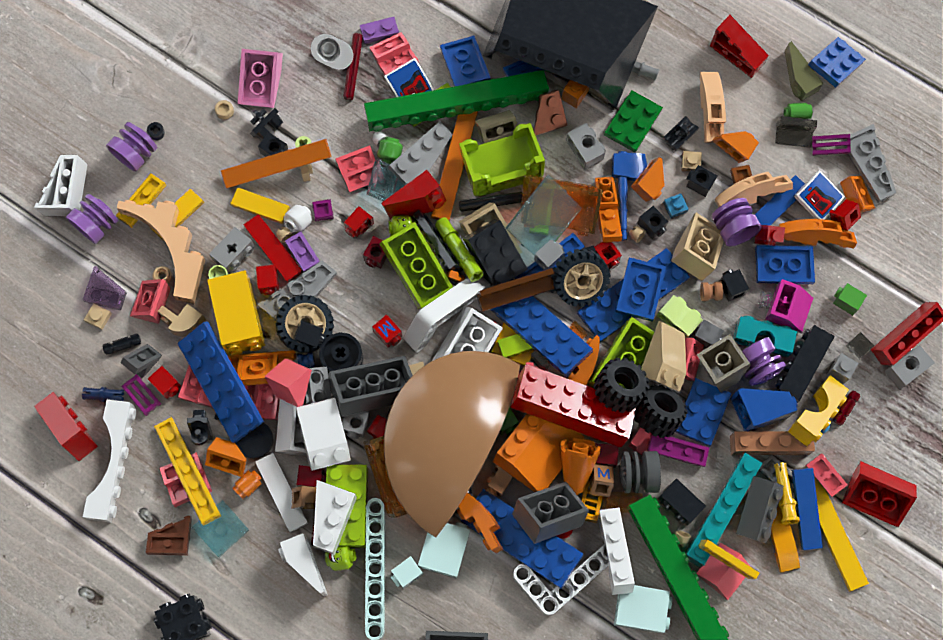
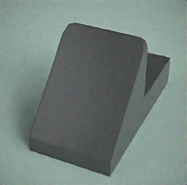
M146 344L124 356L121 364L132 373L143 378L159 361L162 355L149 344Z

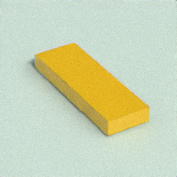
M150 173L129 200L134 201L137 205H151L167 185ZM120 212L116 214L120 221L131 228L138 221V219L120 214Z
M237 188L230 203L233 207L255 215L259 214L263 218L280 224L284 223V215L290 209L289 205L241 188Z
M189 189L175 202L179 209L176 228L204 204V201L192 189ZM150 227V229L162 239V237Z
M707 539L701 540L699 543L700 549L747 579H757L758 571Z

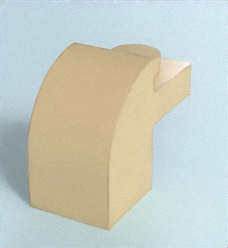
M188 304L178 316L163 305L158 310V313L161 315L160 320L169 326L168 329L172 334L180 337L187 336L206 320L200 312Z

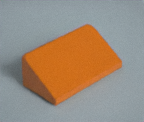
M861 175L849 176L840 182L846 199L858 203L860 213L875 209Z

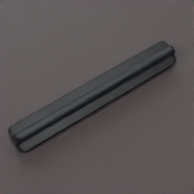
M527 190L459 201V210L461 212L477 210L488 203L503 206L528 202L532 200L531 191Z

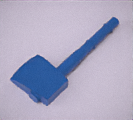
M619 151L612 156V177L618 179L619 220L622 241L627 240L628 231L627 180L635 181L647 167L646 156L643 153Z

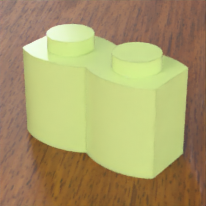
M673 295L658 312L657 316L665 324L685 333V338H688L703 319L697 310L687 307V303L683 298Z

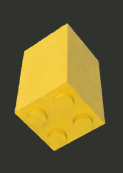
M246 270L207 279L221 345L228 355L231 354V356L240 355L243 351H257L261 347L266 346L252 283Z

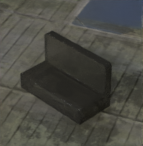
M780 116L776 123L775 143L811 148L813 132L817 128V120Z

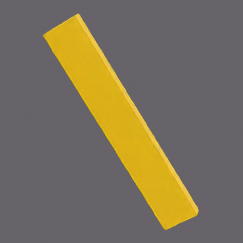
M170 417L155 425L154 428L201 524L204 526L221 517L174 419Z
M814 476L820 529L850 592L869 584L825 488Z

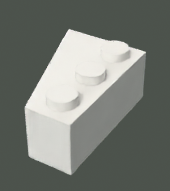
M60 155L50 174L51 179L47 187L43 188V195L39 203L36 202L34 208L44 216H67L74 208L80 210L81 205L79 202L82 201L87 163L78 155Z
M317 480L313 546L335 555L357 496L352 492Z

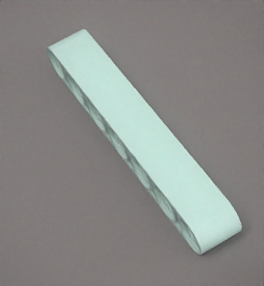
M379 498L370 499L366 505L365 633L370 640H381L385 633V506ZM373 504L381 505V510L378 513L371 512L370 509ZM373 524H380V532L372 533L370 531ZM373 544L381 545V550L379 553L373 554L370 552V547ZM373 564L381 566V571L378 574L370 573V567ZM374 584H378L381 587V591L377 595L370 593V588ZM373 605H378L381 608L380 614L377 616L370 614V608ZM373 626L380 627L381 632L377 637H372L369 633L370 628Z

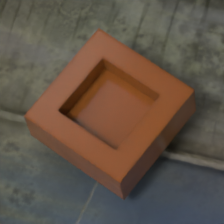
M750 165L734 167L730 170L734 184L752 176Z

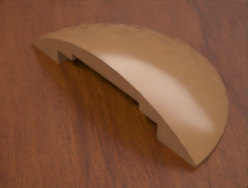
M463 351L440 357L422 367L405 383L390 409L384 433V458L389 481L398 501L407 514L422 529L434 537H437L465 497L502 427L514 395L520 370V364L508 358L481 351Z

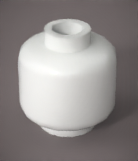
M294 205L284 215L285 227L290 229L291 232H302L312 221L310 210L306 206Z

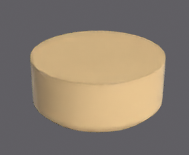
M222 100L215 105V113L220 119L226 120L232 117L234 108L229 101Z

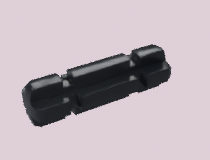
M136 333L130 335L129 338L127 336L112 341L111 344L110 342L102 345L103 351L106 355L114 353V351L118 352L130 348L131 345L141 344V338Z

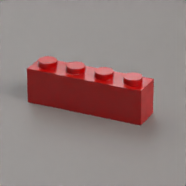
M924 302L871 349L880 364H896L943 322V309L938 302Z

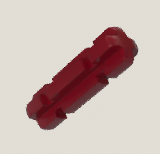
M852 390L848 394V399L833 418V422L841 426L844 424L846 418L856 405L855 403L859 400L860 394Z

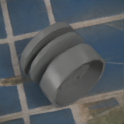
M628 451L622 452L619 474L624 494L630 493L631 484L634 493L639 492L640 484H642L645 493H659L661 467L657 451H644L641 460H639L636 451L632 452L631 460Z

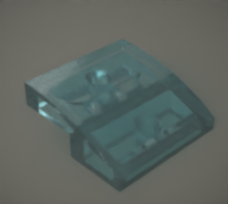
M380 159L375 160L367 195L384 201L404 187L400 180L388 169L390 164Z

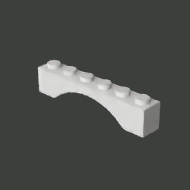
M108 399L106 401L103 420L108 427L111 437V460L104 478L86 498L83 518L87 520L112 523V518L116 516V498H119L121 487L119 486L120 478H123L125 472L123 463L129 452L127 443L128 439L132 437L131 423L136 417L135 406L130 402Z

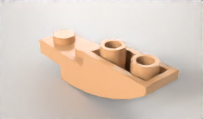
M700 72L704 143H714L712 141L713 138L724 134V123L726 122L723 88L718 72Z
M769 172L760 173L730 186L715 198V202L720 207L731 200L746 198L750 205L757 203V196H767L771 193H784L787 190H792L793 182L787 175L772 177Z

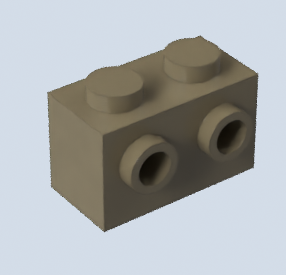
M510 110L475 121L479 138L483 143L512 136L517 126L516 116Z

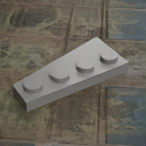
M439 121L391 163L388 169L405 186L425 170L429 171L453 134Z
M872 124L850 135L851 153H848L879 203L894 196L896 190L890 172L886 168L885 157L880 150V142L875 134V126Z
M322 260L304 272L298 279L292 280L286 287L276 291L271 297L257 305L276 321L278 311L286 301L301 295H311L316 298L337 275V272Z

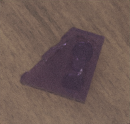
M94 266L83 301L121 311L127 292L97 266Z

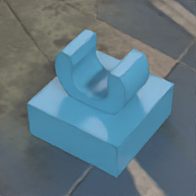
M681 193L663 201L670 218L686 213L689 210Z

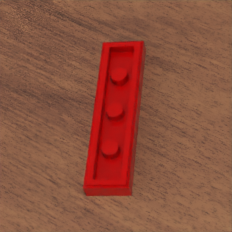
M259 214L243 224L273 265L275 264L278 272L287 283L303 273L302 269Z

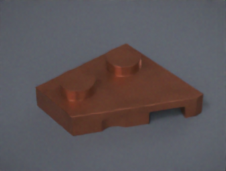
M556 89L540 94L539 107L536 111V122L533 129L535 136L568 126L559 90Z
M185 516L181 521L167 524L162 529L149 532L146 554L188 556L191 516Z

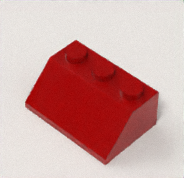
M860 461L851 476L842 503L899 527L917 499V485Z

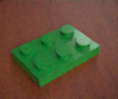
M631 90L606 129L604 136L636 153L663 107Z

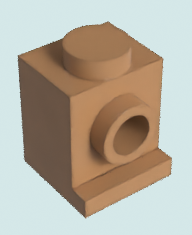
M496 465L495 471L497 472H492L487 480L489 485L486 491L495 497L496 495L501 497L513 476Z
M300 486L292 488L291 509L301 507L303 509H315L316 487Z

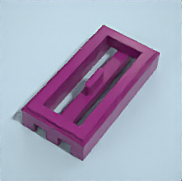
M850 134L812 136L813 156L851 153ZM845 139H847V141H842V142L816 143V141H830V140H845ZM847 146L846 149L817 150L818 147Z
M137 374L121 386L145 416L149 415V412L154 411L155 407L161 405V402ZM137 380L139 384L144 388L148 395L153 399V404H151L149 400L144 396V394L139 390V388L135 385L134 381ZM129 385L133 387L147 404L148 408L145 409L128 389Z

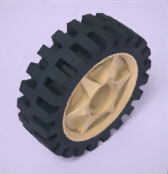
M583 248L581 251L574 249V253L571 251L567 252L568 256L565 257L563 255L560 257L562 261H557V268H553L552 280L557 294L567 304L570 305L571 303L572 306L576 307L577 304L580 307H584V303L588 306L592 305V300L596 303L599 301L597 297L600 296L602 298L604 296L603 291L607 292V284L610 285L609 278L611 275L607 264L599 254L590 249L589 251Z
M311 295L296 296L286 301L276 316L275 328L280 341L287 348L297 352L307 353L319 349L320 345L312 348L294 341L293 337L301 319H307L310 324L323 328L324 340L333 333L334 319L331 310L327 307L328 305L322 302L321 299Z

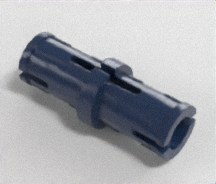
M84 387L82 392L90 393H82L83 400L89 399L106 402L108 399L124 401V397H122L125 395L123 389Z

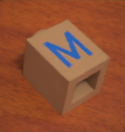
M595 464L589 478L590 494L610 497L614 485L613 466Z

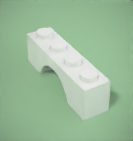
M620 508L600 510L598 522L607 552L612 595L633 593L635 582Z

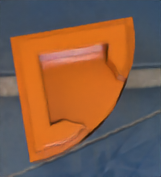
M453 270L448 271L446 274L449 280L457 283L465 280L464 275H459L458 272Z

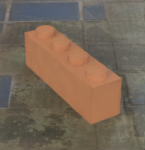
M735 431L730 435L731 455H743L744 453L748 455H810L815 451L814 441L805 446L788 431Z

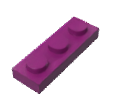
M651 434L647 451H657L660 456L705 467L709 447L673 437H655Z

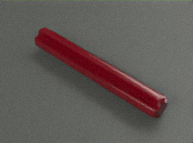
M360 33L353 34L351 44L353 61L348 66L343 95L345 100L350 101L354 98L363 37Z

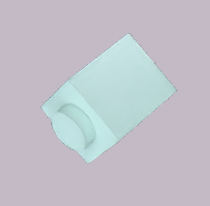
M411 556L391 570L393 573L391 579L397 587L401 585L403 589L423 575V572Z

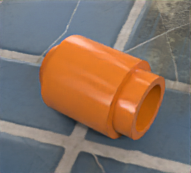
M247 470L243 477H240L235 482V486L232 489L244 499L246 496L249 497L262 484L260 482L262 477L255 470L252 472Z

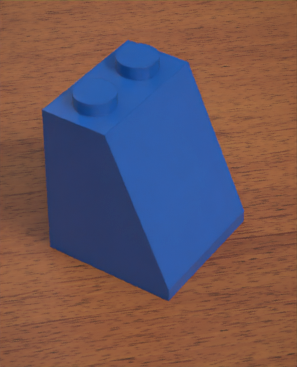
M741 388L730 398L744 431H755L785 420L794 414L798 407L795 397L791 396L790 392Z

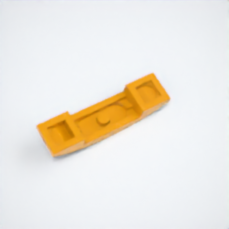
M778 506L777 516L773 520L771 527V539L776 551L774 555L779 571L782 573L800 568V562L790 525L782 524V511Z

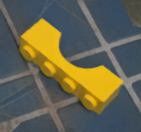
M830 375L813 395L818 404L819 412L805 410L795 420L788 432L805 446H808L812 441L816 443L823 435L820 431H824L831 423L829 418L833 419L839 411L837 407H841L847 400L845 395L849 389Z

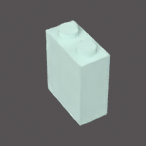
M447 522L437 537L427 532L418 567L457 579L470 534V529H467V525L458 522L453 525Z
M634 585L633 593L618 594L614 626L661 634L665 633V629L668 630L670 625V617H667L668 609L672 607L670 591Z

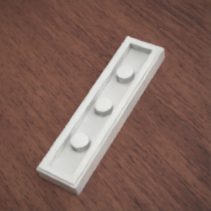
M274 453L256 461L255 463L289 532L291 533L307 525L308 522L301 508L291 509L292 489Z

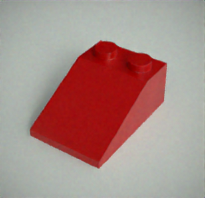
M425 170L381 204L391 220L394 216H414L413 214L417 210L423 213L432 212L435 209L441 208L447 200L440 185L429 171Z

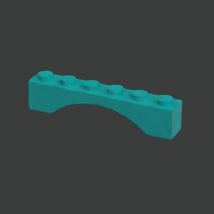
M744 453L739 458L715 505L685 552L691 563L699 568L706 564L710 554L700 549L699 543L701 540L707 539L714 544L718 543L752 483L753 477L756 476L762 462L747 453Z

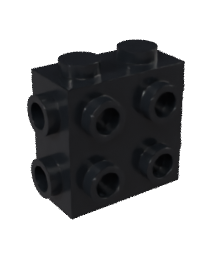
M190 593L178 598V602L173 604L171 602L164 603L159 606V610L154 611L156 615L154 617L157 629H161L163 634L161 640H200L211 635L210 629H212L209 618L204 617L202 611L205 609L203 601L195 595L191 596Z

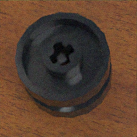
M339 332L331 334L320 346V361L323 367H327L328 375L331 371L363 365L364 357L361 345L354 336L348 333Z

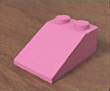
M242 49L238 104L274 108L282 70L283 53Z

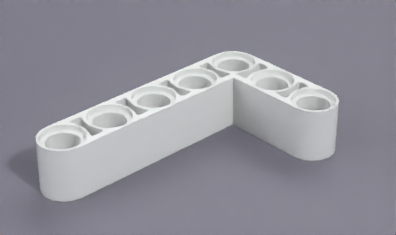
M483 276L476 282H471L469 278H466L422 308L416 314L403 339L418 353L427 345L439 325L461 311L464 306L474 302L477 299L476 293L490 288L491 284Z
M605 544L572 572L563 586L569 590L567 598H562L559 595V587H555L550 592L527 565H518L513 571V579L542 614L551 616L608 566V558L604 554ZM590 561L598 562V571H592L590 569ZM520 569L525 570L528 575L527 579L520 580L517 577V571ZM581 574L584 577V583L580 585L575 583L574 575ZM538 585L541 589L540 595H532L530 587ZM545 601L553 602V611L548 612L544 609L543 604Z

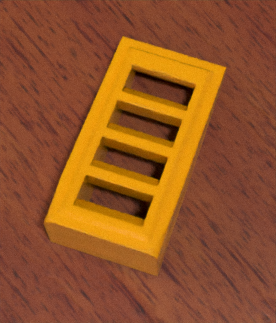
M588 480L586 488L582 493L581 501L584 505L585 501L594 503L596 507L585 505L588 510L595 511L594 515L588 513L585 521L597 523L603 496H597V500L586 497L587 494H590Z

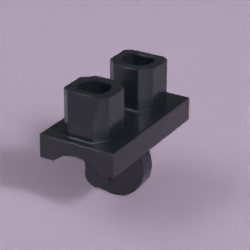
M274 108L264 118L263 116L267 113L265 109H262L260 112L254 109L251 112L254 118L250 122L253 125L257 122L260 123L250 134L263 140L269 133L265 128L268 123L275 130L283 124L282 119L278 115L279 111Z
M685 116L663 137V140L672 150L677 151L698 131L699 127L694 125Z
M193 410V417L187 418L191 441L195 445H203L208 440H213V433L206 417V411Z

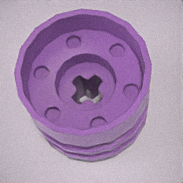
M127 122L124 125L126 130H119L123 140L114 136L106 147L122 164L137 172L144 164L140 154L149 158L152 155L150 151L155 152L158 147L145 131Z
M87 194L85 199L90 205L80 201L79 203L84 211L81 212L74 208L66 216V219L87 239L97 244L104 236L100 227L103 226L110 230L112 227L107 220L116 224L118 219L104 202L93 197L91 194Z
M737 198L723 204L711 216L717 229L721 230L720 234L726 246L731 247L742 244L756 236L762 228L756 215L752 214L753 210L746 198Z
M769 337L752 344L742 351L751 364L750 370L744 375L745 378L755 375L748 382L750 386L769 381L786 367L784 361L775 365L781 359L780 355L770 357V354L776 348Z

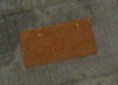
M611 492L610 497H602V510L620 508V513H629L626 507L642 499L643 493L630 492L629 494H624V492Z

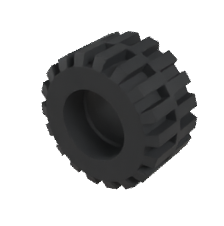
M620 358L611 359L594 381L595 395L599 396L598 400L600 403L603 402L607 409L610 407L614 412L617 410L620 413L630 412L638 406L647 394L649 379L645 377L647 374L641 370L642 367L634 364V361H628L627 358L622 360ZM617 382L623 384L626 387V389L621 387Z
M662 385L649 386L647 394L636 407L634 419L648 434L651 433L653 436H659L660 438L670 437L685 420L687 409H685L686 405L682 402V398L676 392Z

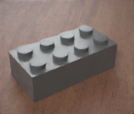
M401 356L329 372V385L332 397L336 399L340 417L393 405L401 388L413 375L406 357Z

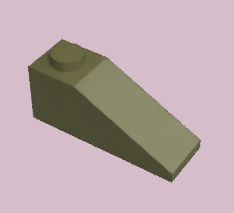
M791 41L784 51L789 81L793 94L802 102L817 93L822 87L823 82L815 71L808 66L809 63Z

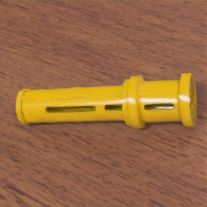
M781 462L780 466L776 463L774 468L777 483L784 486L783 496L778 504L783 516L781 522L784 525L798 523L800 519L797 517L795 509L797 503L792 498L787 463Z

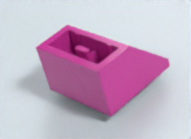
M782 279L776 286L765 320L781 326H789L792 330L802 333L813 297L800 285Z

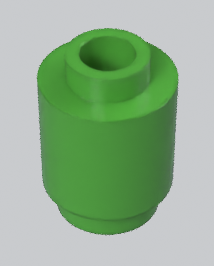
M793 103L788 104L787 108H784V118L788 122L807 121L812 118L811 104Z

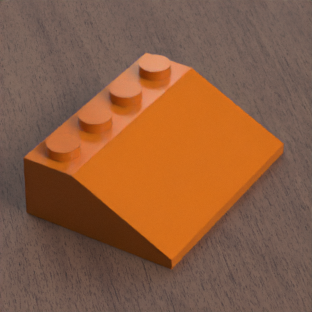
M526 414L498 450L493 462L529 489L537 492L548 488L562 469L561 441L568 438V441H573L574 437L584 438V436L574 430Z

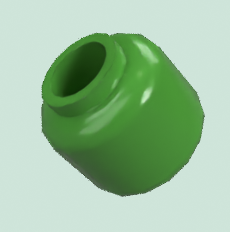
M385 137V139L379 142L377 157L382 159L383 164L390 165L401 156L403 146L399 143L400 140Z

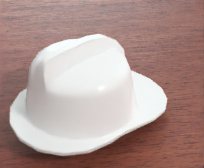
M321 34L315 37L311 43L313 57L331 68L345 69L353 61V50L350 45L332 35Z

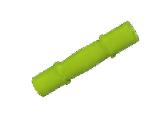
M447 218L439 219L435 223V228L458 260L459 266L464 270L471 282L480 280L484 273L475 261L474 256L470 255L465 244L459 238L458 232Z

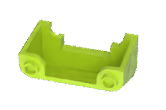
M531 123L517 125L512 136L478 145L477 141L472 139L459 143L473 195L476 197L536 181V179H540L544 175L545 159Z

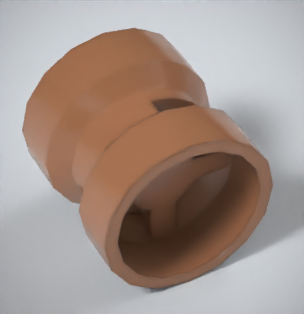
M702 282L700 284L701 300H722V283L714 282L709 284L708 282Z

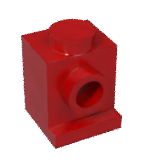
M847 199L835 211H829L831 220L840 222L841 228L846 231L861 218L859 204Z
M360 206L344 222L345 231L352 238H357L360 234H364L369 225L373 226L374 224L373 217Z
M761 225L762 228L755 236L754 244L775 246L776 242L783 243L785 227Z
M602 241L594 246L596 253L600 255L611 270L620 264L619 261L622 254L613 242ZM605 255L610 256V259L607 260Z

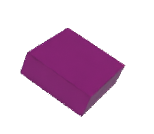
M331 199L312 202L315 221L334 219Z

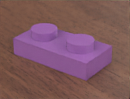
M395 17L360 25L365 44L387 39L399 33Z
M302 232L285 240L286 245L303 272H306L320 262Z

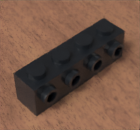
M813 325L810 330L806 329L801 337L803 339L802 344H798L792 353L795 355L792 361L789 360L784 368V371H786L784 377L780 376L775 384V387H777L776 391L790 392L791 396H794L798 403L835 336L816 325Z

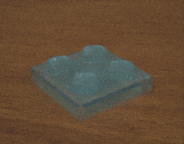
M223 500L216 505L221 517L204 526L199 520L192 527L217 557H221L249 531L247 526Z

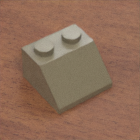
M730 334L697 354L702 365L721 393L737 384L751 365Z

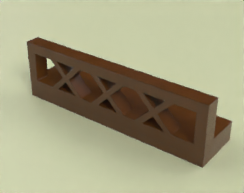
M550 268L478 291L476 296L481 311L484 312L554 290L555 287L551 277L554 274L553 269Z

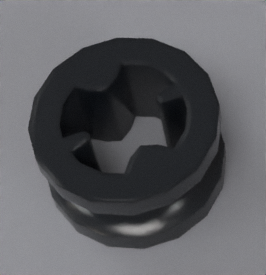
M153 122L148 125L147 133L152 140L158 141L164 137L165 131L159 122ZM155 128H158L159 130L157 131V134L153 133Z

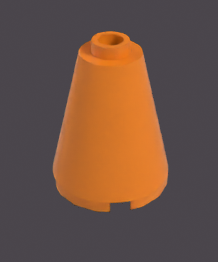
M574 437L573 441H568V438L561 441L560 446L564 482H567L576 495H579L586 488L600 454V446L596 447L594 441L585 438Z

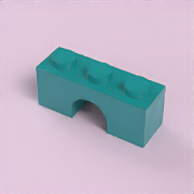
M741 316L736 323L733 339L737 344L749 347L755 343L756 336L769 337L776 348L772 353L788 358L793 353L797 331L792 330L789 326L780 327L773 325L770 321L761 322L751 316Z

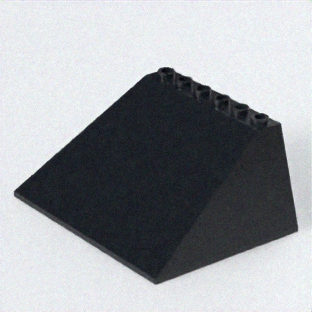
M505 0L483 56L492 59V55L495 52H499L595 89L609 102V106L617 108L658 6L644 0Z

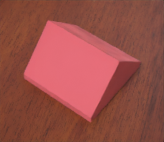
M163 279L142 281L130 316L159 324L161 315L158 313V310L162 305L165 307L171 290L167 282Z
M284 359L265 375V378L276 397L296 407H300L304 403L312 370L289 359Z
M722 543L718 544L720 548L750 566L740 553ZM711 555L706 564L696 572L698 577L726 600L732 596L746 578Z

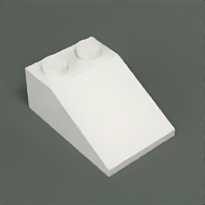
M335 398L296 407L306 456L311 470L351 460Z
M300 534L280 542L281 548L278 550L281 559L292 566L323 596L328 595L308 538L304 534Z

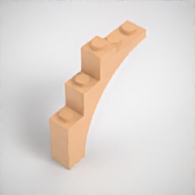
M125 200V202L118 201L117 209L120 214L142 221L155 230L165 241L171 252L175 267L173 296L178 301L195 304L205 259L199 252L190 251L188 253L192 234L184 226L175 227L179 214L177 205L171 201H158L155 208L150 204L137 205L131 200Z

